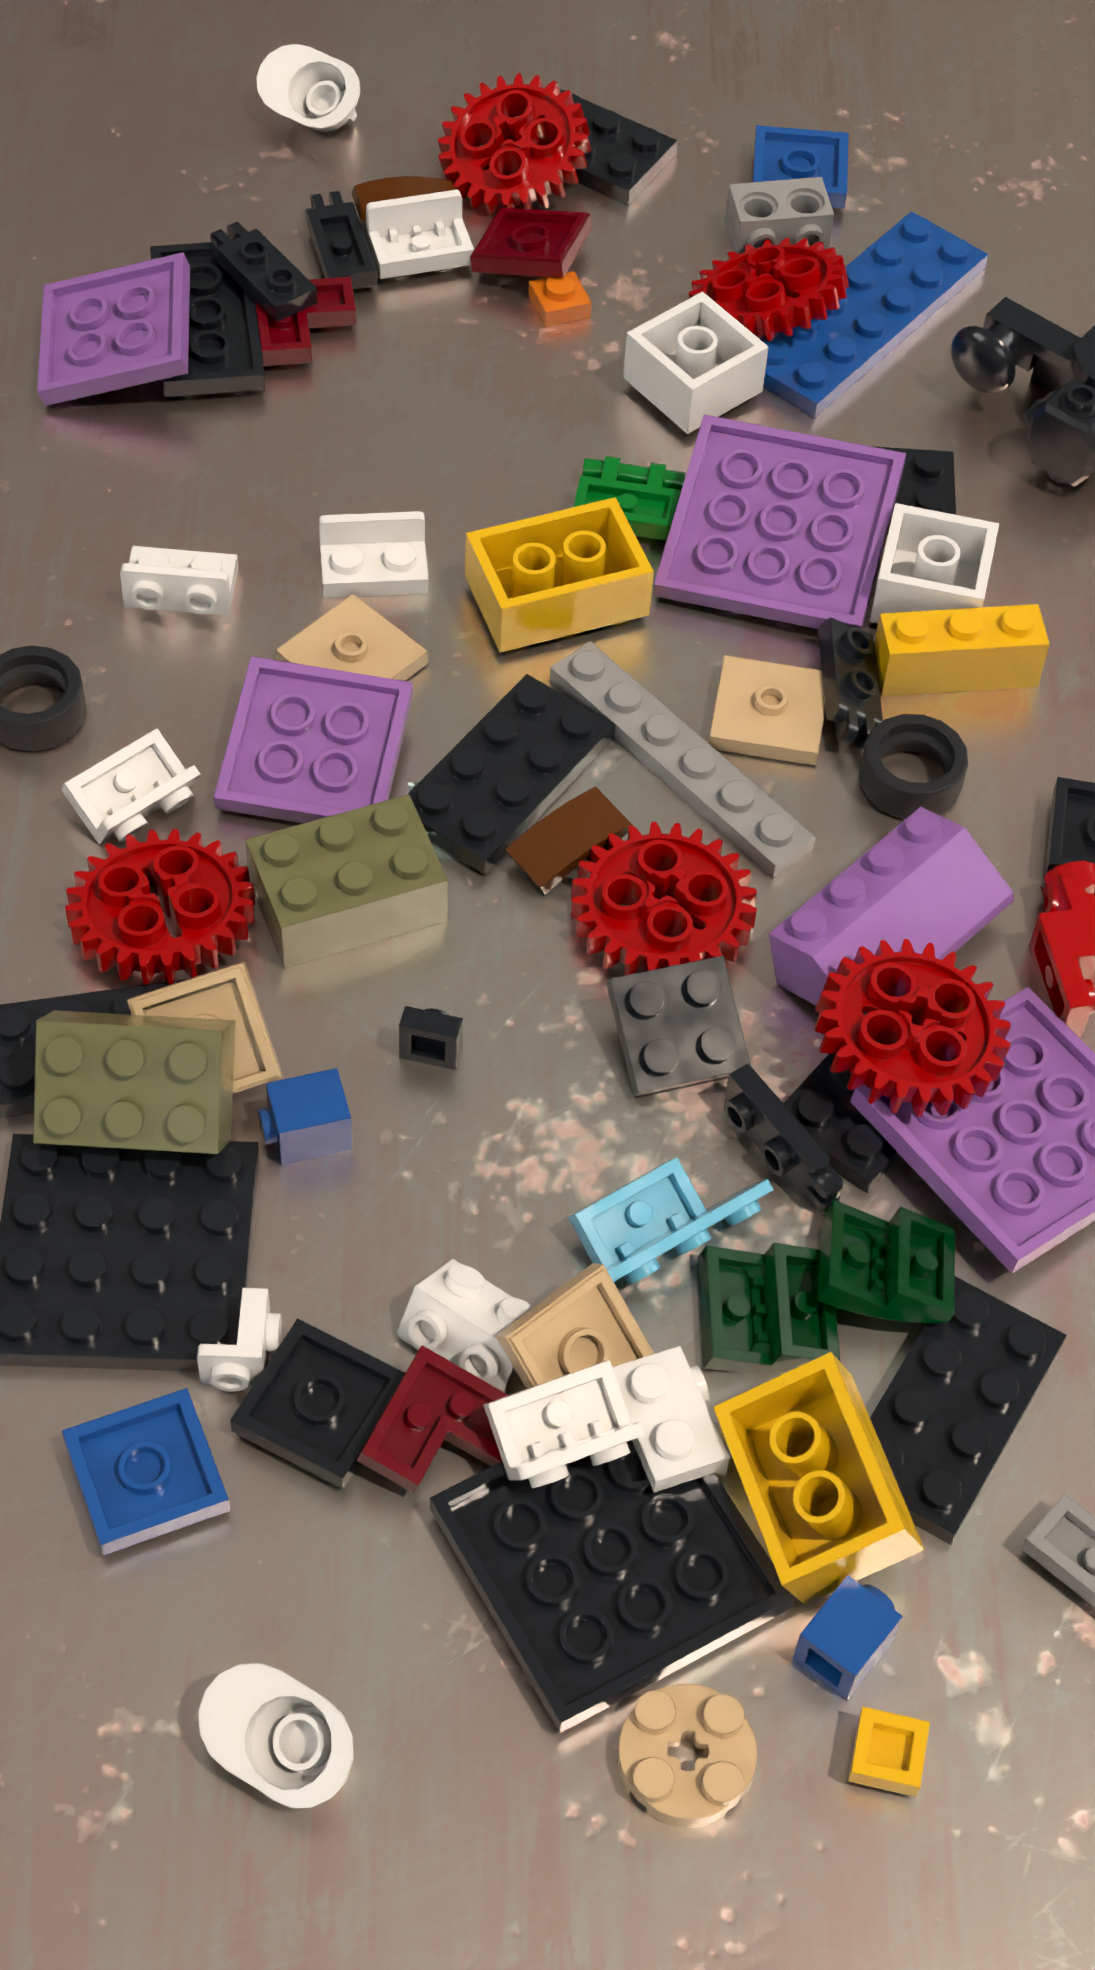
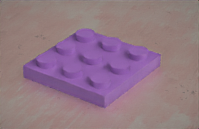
M183 252L43 286L37 393L45 406L188 374L190 265Z
M251 656L213 797L215 809L307 823L389 800L413 698V682Z

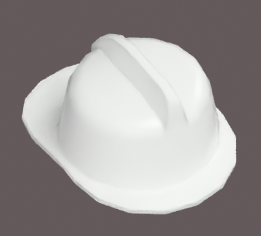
M291 44L281 46L272 51L260 64L256 77L258 93L264 104L277 114L321 132L337 130L345 125L348 120L355 121L357 117L355 107L360 96V79L353 67L344 61L309 46Z
M263 1663L238 1664L218 1674L205 1690L198 1716L200 1736L209 1755L227 1771L258 1789L272 1800L290 1808H313L333 1798L347 1781L353 1762V1736L344 1715L318 1692L282 1670Z

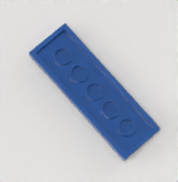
M911 211L846 266L849 287L846 288L847 297L838 300L840 307L838 310H826V320L811 319L810 329H804L799 326L792 328V336L788 337L781 331L775 333L772 341H767L765 335L760 338L769 347L763 388L811 417L816 418L986 269L989 254Z

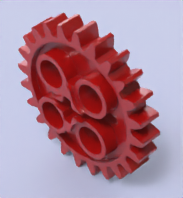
M517 73L511 85H507L504 78L498 76L497 88L491 90L482 82L479 84L481 91L479 97L476 98L469 93L463 95L467 105L465 109L457 106L450 108L454 121L442 122L445 136L438 138V145L441 150L438 158L446 180L452 181L454 189L460 191L462 199L468 197L470 206L474 210L485 203L488 215L492 216L499 206L515 208L522 205L523 209H532V202L538 201L544 208H548L549 200L547 196L554 193L564 198L566 195L563 182L577 184L579 181L575 169H586L587 167L584 154L591 152L588 138L590 131L587 119L584 118L581 104L574 103L571 91L567 90L560 93L557 81L555 80L543 88L540 75H535L529 85L524 84L521 73Z
M785 238L779 245H772L770 240H765L762 247L757 249L748 244L745 246V252L742 254L732 251L727 252L729 260H713V270H701L699 272L701 279L692 281L693 290L689 292V298L703 291L756 337L758 335H765L767 341H772L775 333L782 331L789 337L793 335L792 328L799 326L804 329H810L811 319L826 320V310H838L840 308L838 300L847 297L846 288L849 287L843 256L836 255L834 247L824 249V243L821 241L809 246L807 238H803L793 245L790 244L789 238Z
M651 822L649 834L642 835L634 825H630L628 827V837L625 841L617 835L610 833L608 834L607 850L593 845L590 852V861L579 862L578 878L572 881L570 915L572 919H576L575 934L581 938L588 937L586 952L589 955L604 951V969L607 970L619 962L624 964L623 976L635 974L638 970L645 972L722 955L725 960L735 963L738 959L739 946H748L751 928H754L757 912L755 907L757 889L749 887L751 871L749 869L738 870L740 855L738 853H731L721 856L723 840L719 838L705 845L702 843L703 830L699 828L689 838L682 836L680 823H675L669 834H662L657 822Z
M154 829L149 830L147 841L141 843L129 834L126 835L127 847L121 850L107 843L105 845L107 858L104 860L95 856L87 857L89 871H75L76 887H70L66 890L69 904L65 906L68 928H70L73 944L81 945L83 959L87 961L97 957L98 968L102 973L117 965L119 980L121 981L129 978L134 971L141 972L143 985H148L155 973H163L166 982L173 984L176 971L184 970L189 977L193 978L197 977L196 965L204 963L212 969L219 968L217 953L220 952L229 956L237 954L235 940H248V924L255 923L254 905H256L254 884L250 882L248 867L239 866L238 854L235 851L223 855L222 843L219 840L203 847L202 836L198 832L192 835L187 842L180 841L178 829H173L167 840H159ZM146 874L152 877L157 887L158 898L154 893L151 894ZM164 913L167 917H171L176 937L171 936L165 924Z
M909 939L903 940L899 952H894L885 940H880L875 955L864 946L858 948L854 961L843 957L836 973H829L817 1002L815 1011L820 1014L814 1026V1031L824 1034L819 1047L820 1053H836L830 1067L832 1073L846 1070L852 1073L846 1088L853 1090L863 1084L870 1088L868 1103H875L882 1095L889 1097L892 1113L896 1114L903 1102L911 1103L916 1117H922L928 1103H932L941 1116L947 1114L953 1101L962 1109H966L974 1094L983 1097L991 1082L997 1080L1005 1064L1004 1059L1011 1047V1043L1005 1040L1011 1028V1022L999 1019L1005 1007L1004 1001L987 1000L994 984L992 982L975 984L972 978L977 967L971 965L960 971L954 967L957 953L953 951L946 955L943 960L935 958V949L932 943L926 945L922 954L914 952Z

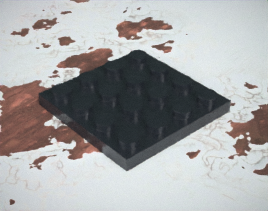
M13 1134L0 1221V1365L199 1372L197 1362L198 1345H237L242 1288H248L259 1163L258 1142L229 1141L218 1154L38 1144L33 1143L34 1134Z
M630 1440L627 1441L630 1450L629 1454L593 1466L590 1456L567 1463L569 1476L537 1488L531 1487L528 1478L524 1480H509L502 1461L430 1497V1510L559 1733L792 1608L795 1599L794 1595L781 1585L774 1564L715 1473L654 1493L633 1441Z

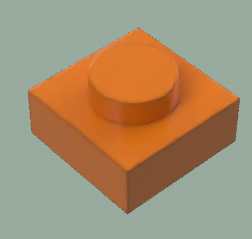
M575 271L566 273L564 278L545 277L529 281L528 296L545 328L591 317L592 302Z

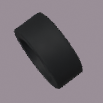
M33 645L13 648L0 654V701L8 692L20 686L35 683L51 685L64 692V696L56 705L41 712L29 714L12 712L0 705L1 744L11 749L31 752L50 749L69 740L82 726L86 713L83 683L79 668L67 655L53 648Z
M901 714L887 718L871 730L864 744L859 768L860 786L871 803L884 813L907 819L920 807L942 815L956 803L962 790L968 768L967 747L959 734L941 720L923 714ZM899 751L918 752L931 757L939 763L946 774L938 780L927 783L909 782L893 775L884 767L881 760L885 756Z

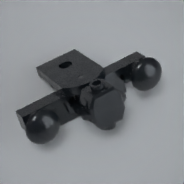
M1004 297L986 314L983 328L968 326L957 332L951 345V357L954 367L968 385L985 393H999L1010 387L1015 378L1016 365L1028 372L1033 368L1030 382L1050 393L1044 399H1038L1024 414L1023 420L1028 430L1026 443L1032 463L1046 470L1048 476L1053 481L1062 484L1068 483L1075 487L1095 474V325L1080 338L1013 300Z

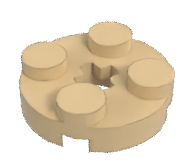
M674 1684L644 1693L637 1700L635 1708L625 1720L621 1730L617 1754L619 1775L628 1793L632 1792L636 1800L647 1807L646 1813L659 1822L682 1828L703 1827L716 1822L725 1816L726 1811L736 1806L740 1799H743L750 1788L755 1773L757 1744L753 1729L745 1718L744 1708L733 1696L720 1694L714 1689L697 1684ZM680 1740L694 1741L697 1748L704 1750L706 1758L697 1759L694 1770L681 1769L679 1758L668 1756V1748L679 1746Z

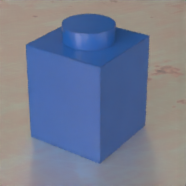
M337 1068L266 1083L268 1107L258 1109V1118L265 1145L276 1143L281 1165L353 1150L352 1120Z
M847 1575L800 1633L792 1660L847 1701L894 1642L903 1616L895 1610L893 1602L881 1590L869 1584L862 1586Z

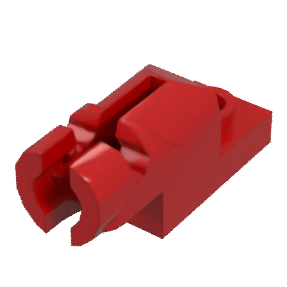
M1084 860L1059 865L1043 876L1046 886L1040 888L1044 897L1045 913L1038 914L1029 943V950L1048 1007L1079 1038L1083 1036L1090 1014L1095 1013V865Z

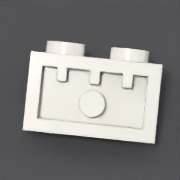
M423 512L322 515L319 517L323 598H346L352 594L357 597L428 594L429 579Z
M132 546L129 563L122 564L120 571L124 607L230 616L238 573L237 554Z

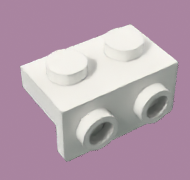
M459 190L370 202L366 205L367 243L380 279L471 265L470 256L474 248L462 219V196Z
M158 728L65 782L61 790L97 843L101 845L116 836L119 842L125 841L126 835L131 834L134 836L147 826L148 822L145 820V817L160 808L163 809L165 814H169L183 806L193 798L194 795L191 789L201 774L195 765L188 769L184 768Z
M452 1259L414 1287L397 1330V1335L417 1350L423 1345L507 1393L516 1370L496 1335L531 1310L533 1306L522 1299L512 1297L485 1280L483 1275L476 1269L462 1265Z
M681 1346L612 1367L631 1423L640 1422L644 1435L632 1439L654 1493L715 1473L721 1484H723L728 1462L732 1455L719 1421H713L706 1405L709 1402V1392L704 1375L697 1365L689 1366Z
M610 1360L484 1404L509 1480H524L528 1478L532 1488H537L569 1476L566 1464L586 1456H590L593 1466L625 1456L630 1453L627 1441L644 1435L640 1422L631 1423Z

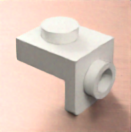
M242 1288L237 1345H198L197 1362L202 1384L212 1385L217 1389L230 1392L241 1391L248 1388V1386L254 1385L267 1365L268 1352H275L281 1344L282 1317L281 1313H271L268 1289Z

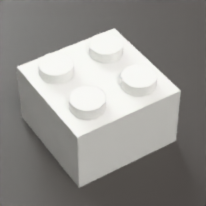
M702 291L627 332L623 378L683 431L689 434L701 426L704 414L719 417L763 392L769 347Z
M895 503L878 576L870 622L878 623L880 613L983 607L999 523Z

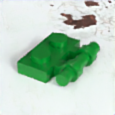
M605 456L604 461L585 458L574 507L616 497L635 536L667 540L686 472L666 470L667 464L651 462L650 467L621 463V458Z

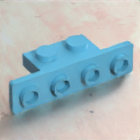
M675 1157L570 1215L568 1218L592 1263L604 1264L613 1282L624 1277L627 1284L630 1285L660 1269L661 1266L656 1257L675 1247L680 1256L709 1241L712 1237L707 1228L725 1218L730 1227L762 1210L757 1199L774 1189L769 1180L765 1179L748 1185L710 1208L705 1209L678 1157Z

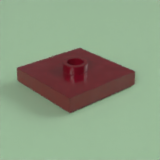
M500 208L470 256L472 272L564 278L592 230L591 215L586 212Z

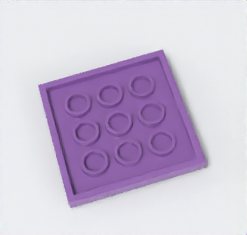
M704 414L654 582V596L819 629L830 617L852 627L863 629L905 466L906 453Z
M1029 987L1004 1000L1005 1007L999 1019L1011 1022V1028L1005 1040L1011 1043V1047L1004 1059L1005 1064L997 1080L991 1082L983 1097L974 1094L968 1108L962 1109L953 1101L947 1114L941 1116L932 1103H928L922 1117H916L911 1103L903 1102L901 1108L895 1114L891 1112L889 1097L882 1095L875 1103H868L870 1088L864 1084L854 1089L850 1101L1011 1274L1095 1221V1053Z

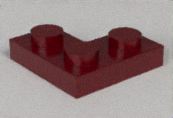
M351 276L308 279L317 287L318 303L279 322H276L255 301L263 366L312 363V345L309 328L356 325V306Z
M421 1345L359 1454L357 1461L412 1493L421 1483L443 1440L450 1442L492 1467L502 1462V1458L484 1404L509 1395Z

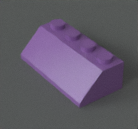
M920 807L769 933L776 983L808 1002L817 1005L829 973H836L841 959L846 957L854 961L858 948L864 946L875 955L880 940H885L894 952H899L903 940L909 939L914 952L920 954L923 953L928 943H932L935 949V958L943 960L950 952H956L1014 901V892L965 827Z

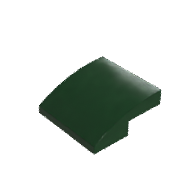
M833 1200L822 1218L817 1300L843 1310L886 1320L914 1323H948L954 1316L955 1229L901 1206L891 1220L887 1222L837 1200Z
M773 1243L765 1254L706 1245L697 1257L703 1365L705 1369L748 1373H786L829 1352H832L840 1361L836 1307L817 1300L820 1265L819 1249Z

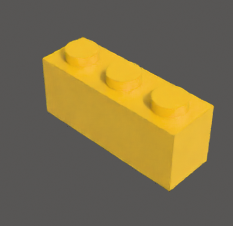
M1028 604L880 613L874 646L881 697L1038 687L1050 645L1039 605Z

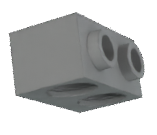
M822 177L729 184L725 225L734 252L738 254L744 253L745 246L748 244L757 249L762 247L765 240H770L772 245H779L785 238H789L790 244L793 245L803 238H807L809 246L821 241L824 243V249L829 248L834 212Z

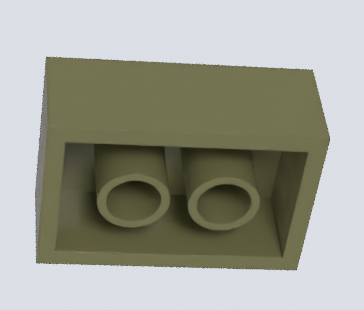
M409 794L245 839L250 882L254 884L255 898L284 969L448 921V879Z
M57 1010L36 1020L33 1143L218 1154L231 1141L235 1020Z

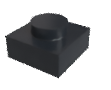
M405 1006L399 1023V1058L457 1070L462 1054L463 1018L450 1016L439 1009L429 1008L423 1010Z

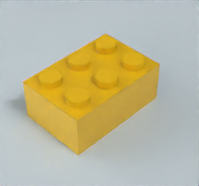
M616 497L466 533L465 578L499 652L650 615L654 571Z
M832 1352L713 1407L781 1585L803 1604H807L835 1591L847 1575L857 1581L925 1550L853 1376Z

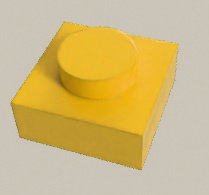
M862 1706L858 1718L848 1781L916 1797L921 1786L930 1722Z

